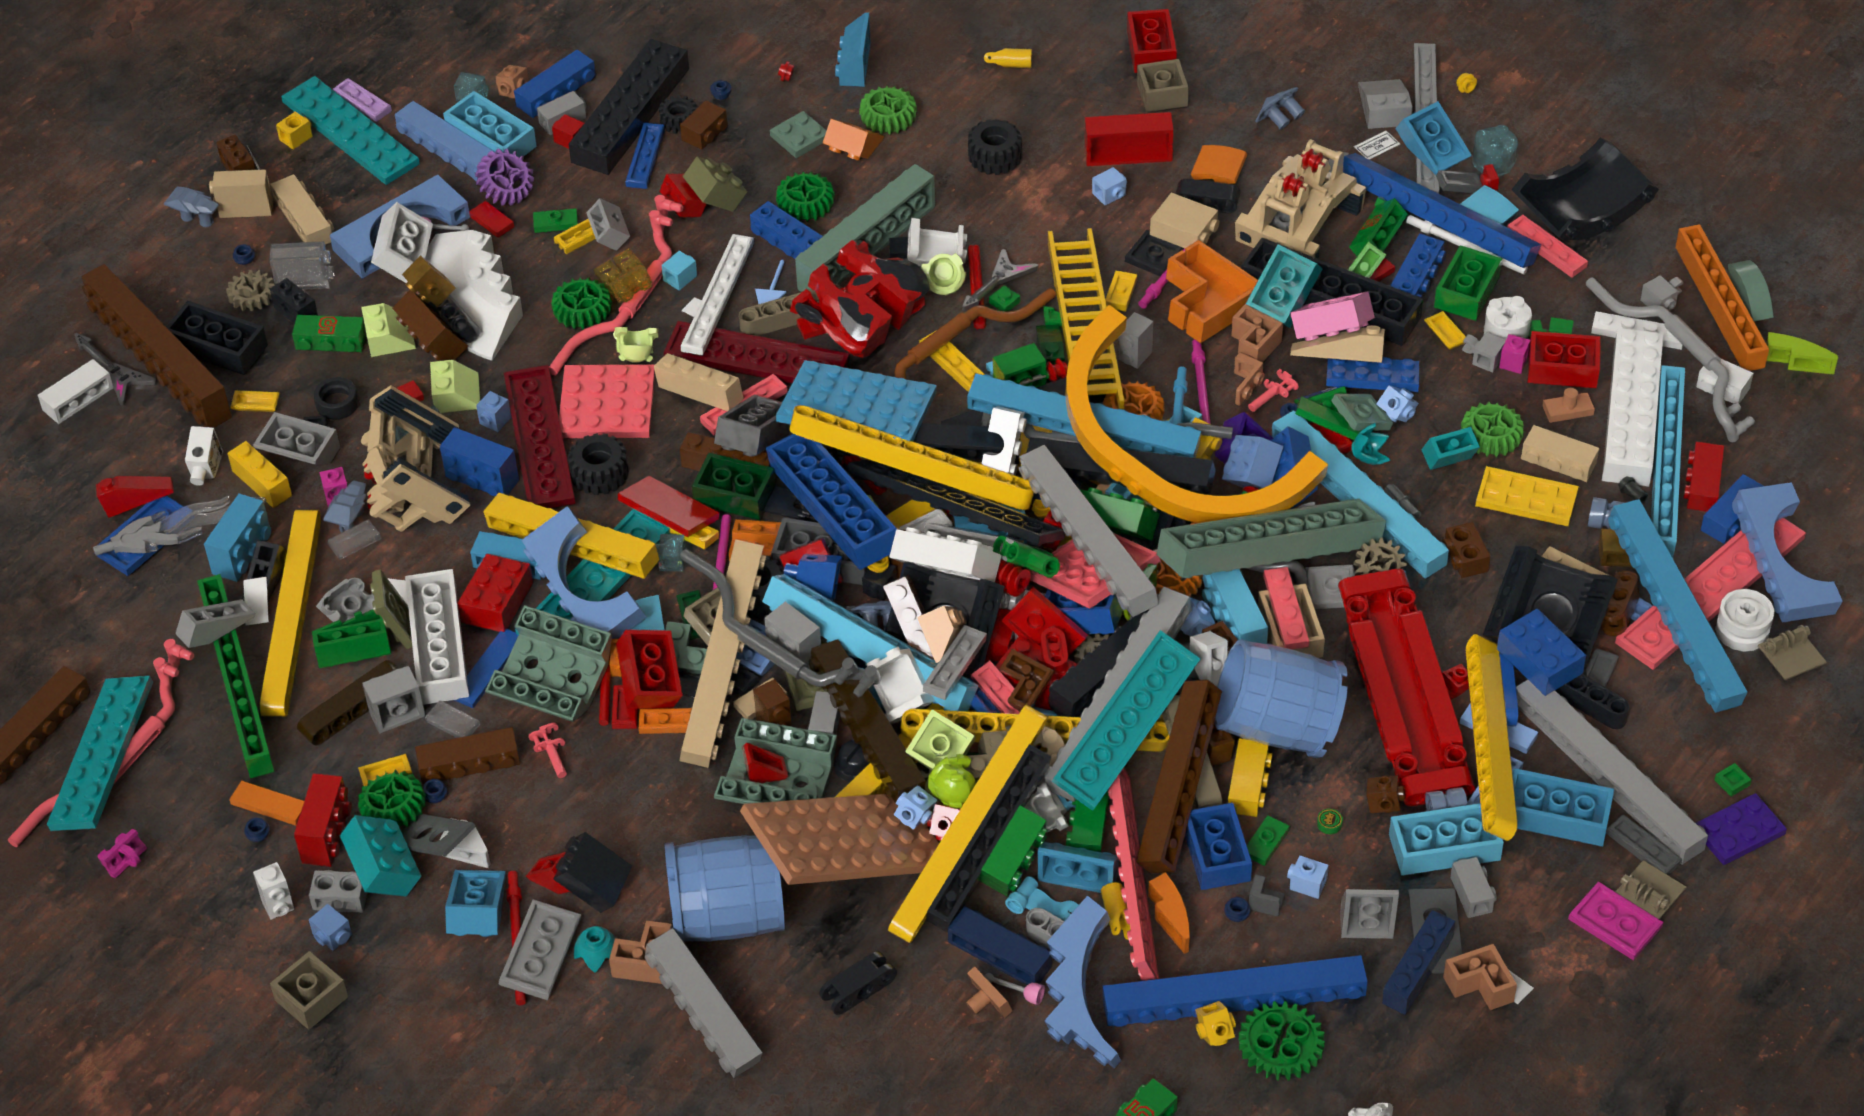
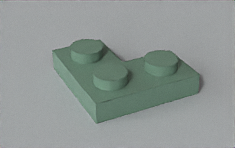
M667 621L665 631H671L678 671L701 674L707 649L688 646L692 631L690 624Z

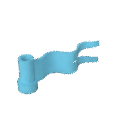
M1029 876L1023 880L1018 889L1012 892L1005 901L1007 908L1013 913L1021 914L1025 908L1029 910L1042 908L1063 921H1066L1071 915L1069 912L1073 913L1079 906L1074 901L1057 902L1051 899L1046 893L1037 889L1038 882Z

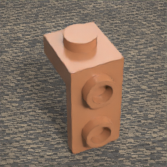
M1239 353L1235 357L1234 369L1235 374L1245 378L1236 389L1235 404L1239 406L1244 400L1250 398L1253 389L1263 382L1265 376L1263 373V362L1243 353Z

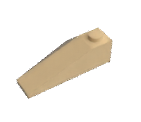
M1367 326L1353 332L1345 331L1329 337L1323 336L1314 340L1292 343L1291 355L1382 363L1385 329H1380L1378 326Z

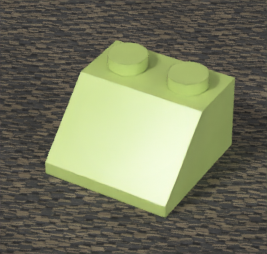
M385 303L362 307L371 357L416 349L414 338L407 332L408 326L404 327L396 319L398 314L392 309L393 307Z
M454 360L430 362L431 390L435 411L446 413L477 409L476 405L480 402L478 372Z
M931 710L905 752L932 770L939 761L946 757H956V754L966 755L976 738L975 735L936 711Z

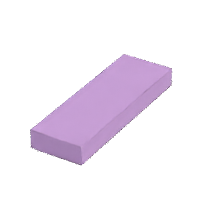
M349 78L333 88V91L375 122L392 111L391 105Z

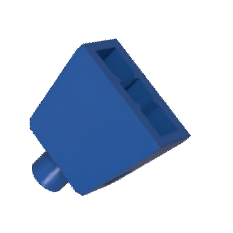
M804 554L799 560L798 565L786 563L784 574L792 579H796L799 583L827 599L834 601L836 599L842 556Z

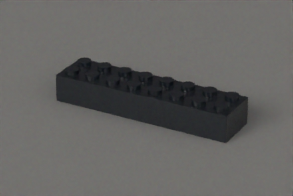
M650 39L568 144L571 163L609 175L641 133L643 123H649L658 111L661 102L664 103V100L668 98L689 70L688 51Z
M1261 237L1241 265V269L1259 280L1278 243ZM1283 246L1317 263L1322 268L1303 306L1369 292L1375 318L1368 321L1367 326H1378L1380 329H1385L1384 339L1400 346L1404 344L1421 319L1423 298Z

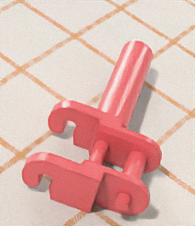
M1281 369L1277 370V375L1283 382L1279 384L1271 381L1269 383V380L1266 379L1264 385L1268 390L1248 405L1249 409L1255 412L1277 394L1287 398L1289 391L1299 388L1298 383L1292 379V375L1286 371L1282 373Z
M553 722L539 727V730L530 733L528 738L534 741L535 746L533 749L535 752L547 751L557 777L563 778L567 775V772L556 749H558L559 743L561 746H564L565 740L563 738L548 739L547 735L551 734V729L553 728L557 731L559 728L558 724ZM544 738L545 741L540 742L539 739Z

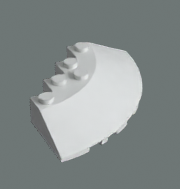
M474 230L435 234L427 248L425 259L443 273L456 287L450 295L480 328V333L476 340L473 342L465 341L468 345V350L480 357L493 361L523 316L520 297L513 295L511 278L503 273L501 256L494 254L491 235Z

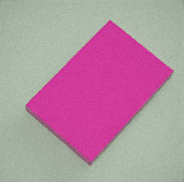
M1600 882L1596 883L1569 914L1568 918L1633 961L1663 926L1661 920Z

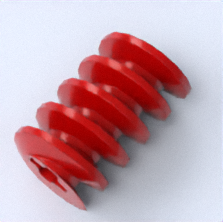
M1001 559L995 583L1005 586L1004 593H1009L1013 597L1020 596L1030 583L1031 572L1028 569L1023 570L1022 567L1007 563V561Z

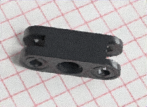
M877 951L827 981L821 987L819 996L824 1001L834 999L831 1010L834 1014L840 1015L889 985L895 979L897 970L892 964H886V957Z

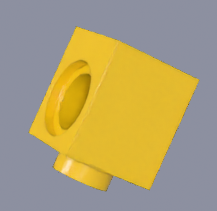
M297 112L292 113L276 124L279 140L293 150L313 137L311 122L307 117L301 116Z

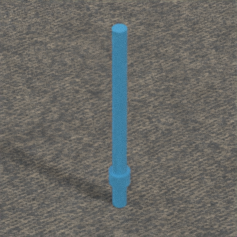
M1185 367L1178 368L1177 379L1174 381L1173 424H1179L1182 421L1184 394L1187 392L1188 385L1186 381L1187 369Z

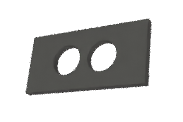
M422 814L417 815L416 822L411 821L408 827H405L401 832L410 851L446 857L476 825L473 822ZM432 828L426 836L416 839L422 831ZM449 831L441 840L432 842L438 834Z
M1455 888L1409 889L1413 940L1424 924L1423 916L1428 911H1440L1444 916L1455 921L1453 939L1432 973H1444L1446 960L1462 955Z

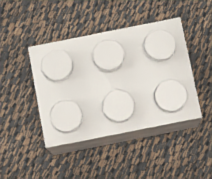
M396 202L382 215L371 263L407 283L408 281L402 274L420 255L423 258L426 257L433 224Z

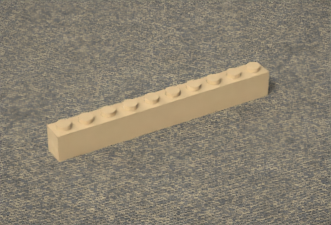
M735 539L726 578L734 596V618L743 625H749L751 618L747 617L748 610L753 611L756 597L752 596L753 589L758 590L761 576H757L758 569L763 570L766 556L762 555L764 546ZM722 596L717 609L680 755L681 762L707 768L709 767L710 760L716 759L719 746L714 744L716 737L721 738L724 724L720 723L721 716H727L729 702H725L727 695H732L735 681L731 680L732 673L737 674L740 660L736 659L737 652L742 653L744 643L737 638L738 635L724 625L722 619Z

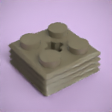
M718 587L686 607L684 612L685 619L707 645L709 644L715 621L713 616L716 617L721 598Z

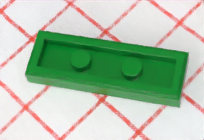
M1301 396L1296 408V415L1355 440L1360 431L1353 430L1342 414Z

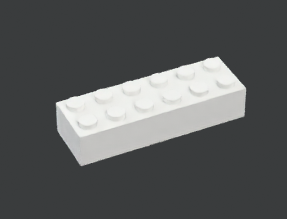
M453 569L405 576L416 682L419 686L423 705L469 697L457 588Z

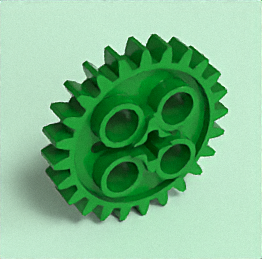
M1273 1001L1272 1008H1269L1264 1003L1262 1012L1254 1008L1253 1016L1246 1015V1023H1241L1238 1039L1239 1050H1242V1059H1248V1067L1256 1065L1257 1074L1262 1070L1266 1071V1078H1269L1273 1073L1277 1081H1279L1281 1075H1285L1286 1079L1290 1081L1291 1074L1293 1073L1296 1077L1301 1078V1070L1309 1074L1311 1066L1317 1067L1318 1059H1322L1325 1041H1323L1324 1032L1321 1031V1023H1315V1015L1307 1017L1306 1008L1300 1012L1297 1011L1296 1003L1292 1008H1288L1287 1001H1284L1282 1007H1278L1276 1001ZM1287 1023H1290L1286 1030V1038L1282 1040L1284 1028ZM1281 1042L1278 1056L1273 1058L1277 1051V1044Z

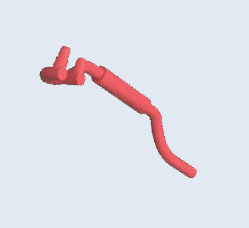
M657 195L654 198L657 210H652L649 213V218L653 229L654 242L661 255L646 270L647 278L641 282L638 281L639 283L635 285L633 290L648 281L651 283L632 295L630 294L620 306L619 314L614 320L588 327L570 338L550 364L549 371L551 375L556 376L575 349L583 342L598 335L614 332L615 327H622L628 319L633 318L663 276L661 265L672 257V250L664 238V228L673 224V220L668 217V211L682 212V204L665 199L664 195Z
M168 639L164 642L168 662L161 657L153 661L160 679L159 691L163 708L156 716H150L132 736L114 784L165 728L164 724L175 711V701L171 691L172 681L174 677L179 675L180 659L192 660L194 653L187 650L186 647L176 644L174 639ZM59 794L40 804L8 838V842L12 846L18 847L42 819L52 812Z

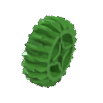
M878 86L877 90L871 89L870 93L865 94L864 99H861L859 111L862 123L866 125L867 129L871 128L873 132L879 131L880 134L888 132L890 135L891 132L898 134L899 130L906 131L907 127L912 126V122L916 118L917 105L910 92H905L903 88L897 89L896 86L893 88H888V86L880 88Z
M1488 401L1486 405L1479 403L1477 407L1472 406L1470 411H1466L1461 422V429L1472 428L1480 446L1477 454L1483 452L1486 454V457L1489 454H1494L1497 457L1499 453L1506 456L1508 451L1513 452L1515 447H1519L1524 435V424L1521 421L1520 414H1516L1515 409H1508L1507 404L1500 406L1498 402L1495 405Z

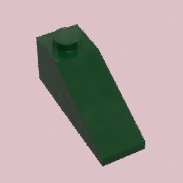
M1059 325L1036 326L1038 349L1045 358L1046 363L1051 362L1054 365L1057 358L1065 362Z

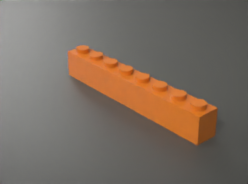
M1701 225L1679 228L1675 248L1740 367L1748 371L1765 368L1769 348Z

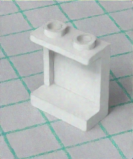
M911 218L908 232L907 260L922 266V264H928L935 255L949 254L952 256L957 253L963 263H965L967 250L963 249V247L966 246L967 234H963L964 225H959L957 233L920 229V219Z
M896 647L886 652V658L882 660L877 658L866 664L867 667L870 665L875 666L881 674V682L874 685L883 704L886 711L885 716L890 724L901 721L904 712L909 709H922L935 702L932 695L923 692L925 679L910 648L900 650L899 647Z

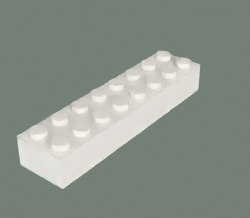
M1617 328L1613 352L1602 481L1619 483L1624 477L1628 476L1629 478H1634L1637 485L1649 487L1653 469L1663 333Z

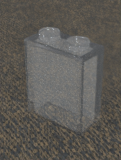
M324 241L271 244L269 260L275 285L288 278L302 290L330 288V279H334L333 266H329L331 256L330 251L325 248Z

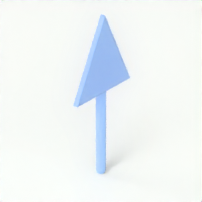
M784 260L780 261L769 290L755 288L758 304L779 299L787 293L786 291L774 290L784 265Z

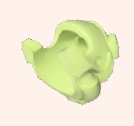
M957 253L952 256L949 254H938L928 264H922L921 269L928 279L930 291L946 296L956 293L963 285L966 272L962 265L963 261Z
M615 327L613 335L616 339V350L620 353L619 359L621 361L627 360L632 363H640L643 361L650 362L653 359L650 354L653 353V340L658 338V328L628 331V327Z

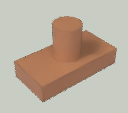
M1567 388L1564 391L1563 397L1543 400V409L1550 423L1594 415L1595 408L1588 392L1578 394L1576 389Z
M973 967L967 974L972 984L979 991L966 1004L977 1014L987 1004L991 1003L1004 1018L1012 1012L1008 1001L976 967Z

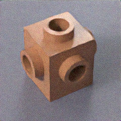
M508 65L496 76L499 95L509 98H515L514 90L529 81L527 68Z

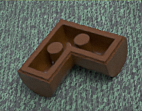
M1012 649L1000 667L1002 673L1019 681L1008 698V703L1019 712H1021L1026 704L1034 708L1055 673L1054 670Z

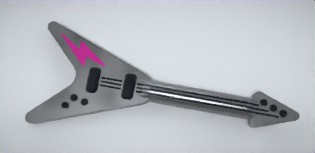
M1002 249L992 278L973 295L966 296L962 310L966 311L977 306L979 300L998 284H1003L1037 271L1038 264L1013 265L1009 261L1006 250Z
M78 333L74 334L79 349H85L109 372L120 405H125L127 389L130 385H156L155 378L112 363L92 345L91 338Z

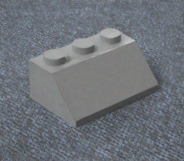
M274 412L253 444L254 448L315 465L330 464L340 449L336 429Z

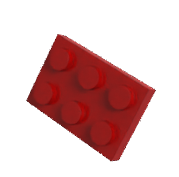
M1034 587L1001 620L1018 636L1040 646L1041 634L1045 629L1058 628L1062 630L1065 634L1068 656L1088 636L1087 633Z

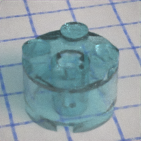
M1505 125L1477 131L1472 157L1474 167L1483 173L1484 165L1493 164L1498 176L1509 173L1516 162L1517 137Z

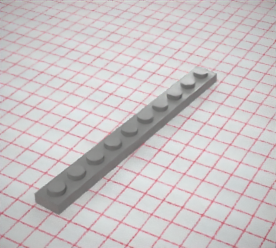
M1414 43L1415 113L1437 102L1435 44ZM1416 157V183L1439 194V182L1436 175Z

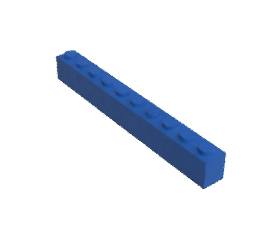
M1357 153L1344 156L1343 173L1355 177L1357 183L1365 186L1367 191L1379 197L1381 196L1387 201L1395 198L1403 209L1522 268L1534 264L1541 247L1540 243Z
M1360 955L1103 986V1006L1107 1026L1122 1027L1133 1023L1147 1024L1158 1020L1197 1017L1195 1009L1220 1001L1229 1013L1243 1010L1253 1011L1254 1008H1262L1264 1003L1272 1008L1273 1001H1276L1278 1007H1282L1284 1001H1287V1005L1295 1003L1297 1005H1305L1310 1002H1331L1335 999H1357L1361 996H1366L1368 981L1362 956Z

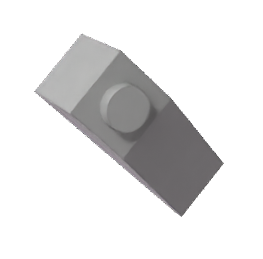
M243 600L182 610L176 635L188 648L207 645L255 617L256 613Z

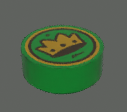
M1325 809L1318 814L1317 827L1321 832L1335 834L1342 828L1343 817L1337 810Z

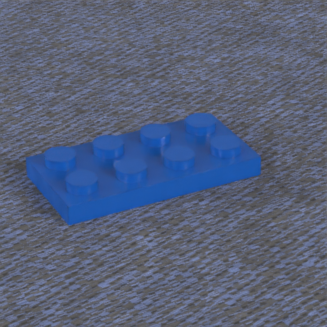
M1382 357V363L1328 358L1326 386L1386 390L1390 385L1399 389L1404 388L1409 392H1418L1419 361L1412 359L1394 360Z
M164 496L145 504L98 545L110 542V538L117 535L127 525L147 516H151L153 525L161 521L160 533L178 534L195 519L194 513L170 497ZM146 545V553H115L113 550L97 555V557L126 576H129L164 545Z

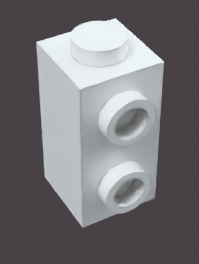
M277 862L253 872L261 901L270 920L278 916H284L294 910L286 879Z

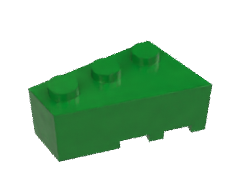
M374 609L363 614L361 611L354 613V618L342 623L340 620H337L312 631L319 668L391 654L387 628L383 618L377 615Z

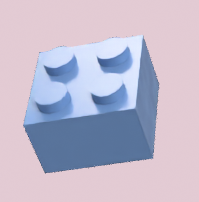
M1236 435L1231 444L1228 461L1224 466L1222 480L1242 488L1253 486L1262 489L1271 485L1283 446L1262 437Z

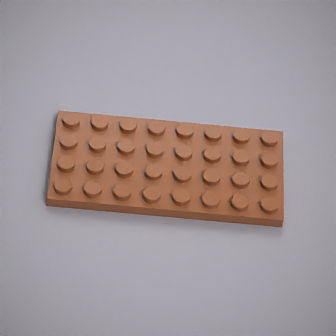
M887 794L747 803L740 810L788 885L921 873L939 845L934 835L929 834L930 830L926 824L923 825L921 823L913 830L894 816L898 806Z

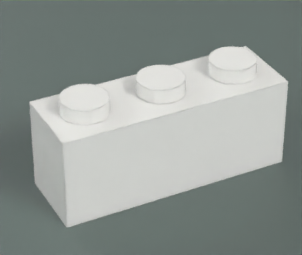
M92 359L38 394L42 410L60 424L112 390L113 384L109 372Z

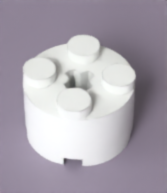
M1520 296L1490 300L1486 310L1484 334L1488 332L1503 339H1507L1508 334L1525 339L1528 338L1532 318L1530 307Z

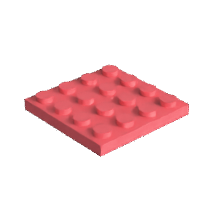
M565 365L559 413L562 437L584 438L587 435L590 437L596 433L598 435H603L604 433L608 434V437L614 436L616 438H650L655 382L654 365Z
M1113 533L1142 571H1144L1148 564L1156 565L1160 562V557L1156 555V552ZM1073 539L1052 552L1060 564L1058 573L1052 578H1047L1028 569L1031 572V581L1089 609L1111 595L1105 580L1098 578L1093 564L1089 565L1083 551L1076 549Z

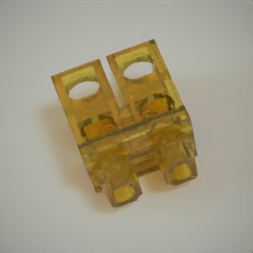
M630 248L613 257L615 264L608 260L594 269L599 282L604 283L618 303L622 301L628 302L633 299L634 294L638 291H646L652 287L651 283L653 282L645 266ZM630 256L627 261L621 262L623 258ZM611 268L609 272L602 273L605 269Z

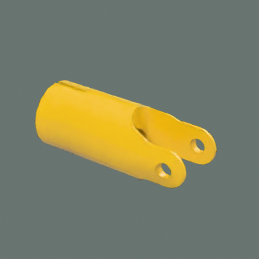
M1004 48L997 52L986 53L984 60L987 63H996L1002 67L1031 68L1032 49Z
M1117 882L1106 884L1102 887L1101 894L1105 910L1111 919L1109 921L1111 932L1117 936L1122 929L1125 939L1128 940L1127 931L1131 929L1124 914V910L1128 909L1121 893L1123 885Z

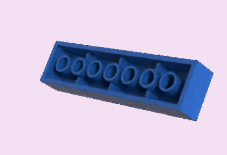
M792 434L766 447L770 466L774 468L777 476L859 570L890 555L897 528L821 443Z

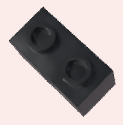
M288 278L270 288L274 308L295 324L297 315L318 316L315 299Z

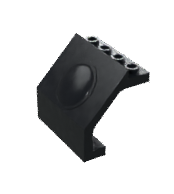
M1516 545L1483 636L1498 643L1499 631L1538 609L1586 654L1585 670L1618 579L1611 575L1587 573L1548 560L1536 554L1538 550L1530 546Z
M904 562L900 578L908 574L910 575L926 613L942 606L954 607L958 611L961 610L967 622L964 625L987 633L985 643L962 675L965 678H971V674L984 665L1005 586L986 579H980V582L935 572L910 562ZM891 607L885 632L908 644L895 612Z

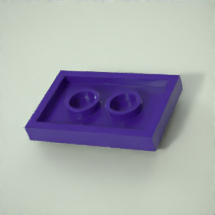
M1756 793L1696 822L1708 835L1706 846L1723 866L1784 836L1787 830Z

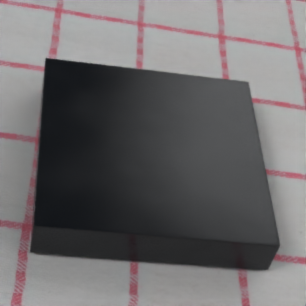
M1146 230L1125 255V262L1161 276L1167 269L1168 259L1184 248L1150 235L1149 230Z

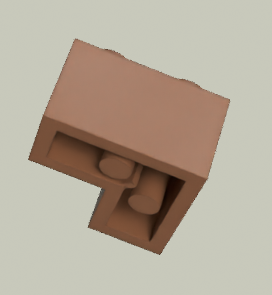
M1246 304L1233 316L1231 336L1239 340L1238 354L1243 353L1263 362L1282 342V322Z
M646 921L641 942L615 938L609 959L612 977L662 984L657 969L655 967L651 968L645 959L647 943L672 929V924Z
M1494 944L1446 960L1443 978L1455 998L1479 990L1490 1010L1514 1002L1517 984Z

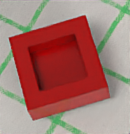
M1493 164L1484 165L1483 175L1480 176L1482 186H1488L1498 192L1499 177Z

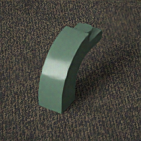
M1750 260L1728 264V269L1725 271L1737 288L1739 296L1753 321L1773 318L1770 293L1757 265Z

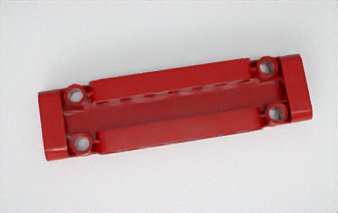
M1392 569L1344 578L1338 583V588L1346 611V622L1349 625L1350 639L1387 759L1393 764L1394 776H1398L1399 785L1404 786L1405 789L1404 803L1407 806L1424 805L1427 792L1442 791L1445 794L1447 789L1459 787L1464 789L1466 796L1471 795L1475 791V786L1467 765V754L1463 747L1460 727L1421 610H1417L1415 604L1416 595L1410 588L1406 572L1403 569Z

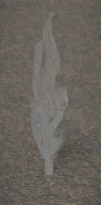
M226 496L216 501L190 504L176 510L167 517L165 511H161L157 514L137 519L123 528L117 535L110 538V542L94 546V553L96 556L113 550L115 553H149L157 551V545H173L188 541L202 534V528L198 526L217 524L229 508V506L223 507L230 503V497ZM252 497L255 499L264 501V503H266V498ZM217 509H221V510H219V511H215V512H211V513H204V512H209V511H214V510H217Z

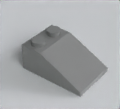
M1400 79L1358 82L1368 129L1397 127L1404 118L1412 114L1409 92Z
M1346 889L1341 899L1340 908L1341 938L1393 939L1399 890Z

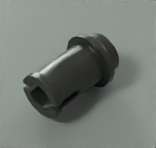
M1626 476L1619 482L1620 492L1626 493L1633 501L1639 499L1643 504L1647 500L1648 494L1635 483L1634 478Z

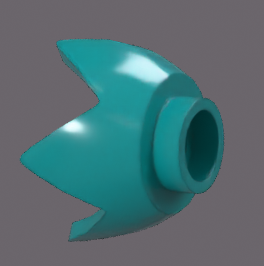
M1376 423L1360 431L1352 443V453L1355 458L1371 465L1390 461L1389 457L1378 452L1389 436L1371 433L1376 427Z
M593 926L581 932L576 940L574 959L582 957L587 966L596 973L605 958H610L616 937L603 927Z

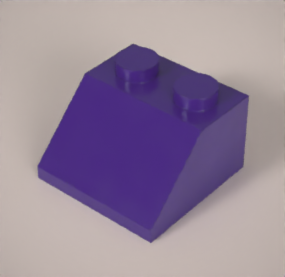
M1243 412L1224 421L1223 426L1233 427L1232 439L1222 438V444L1215 451V456L1226 464L1231 452V444L1236 435L1262 437L1270 441L1273 437Z

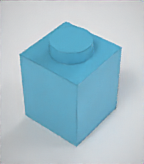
M678 251L661 265L663 281L679 291L697 277L696 260L681 251Z

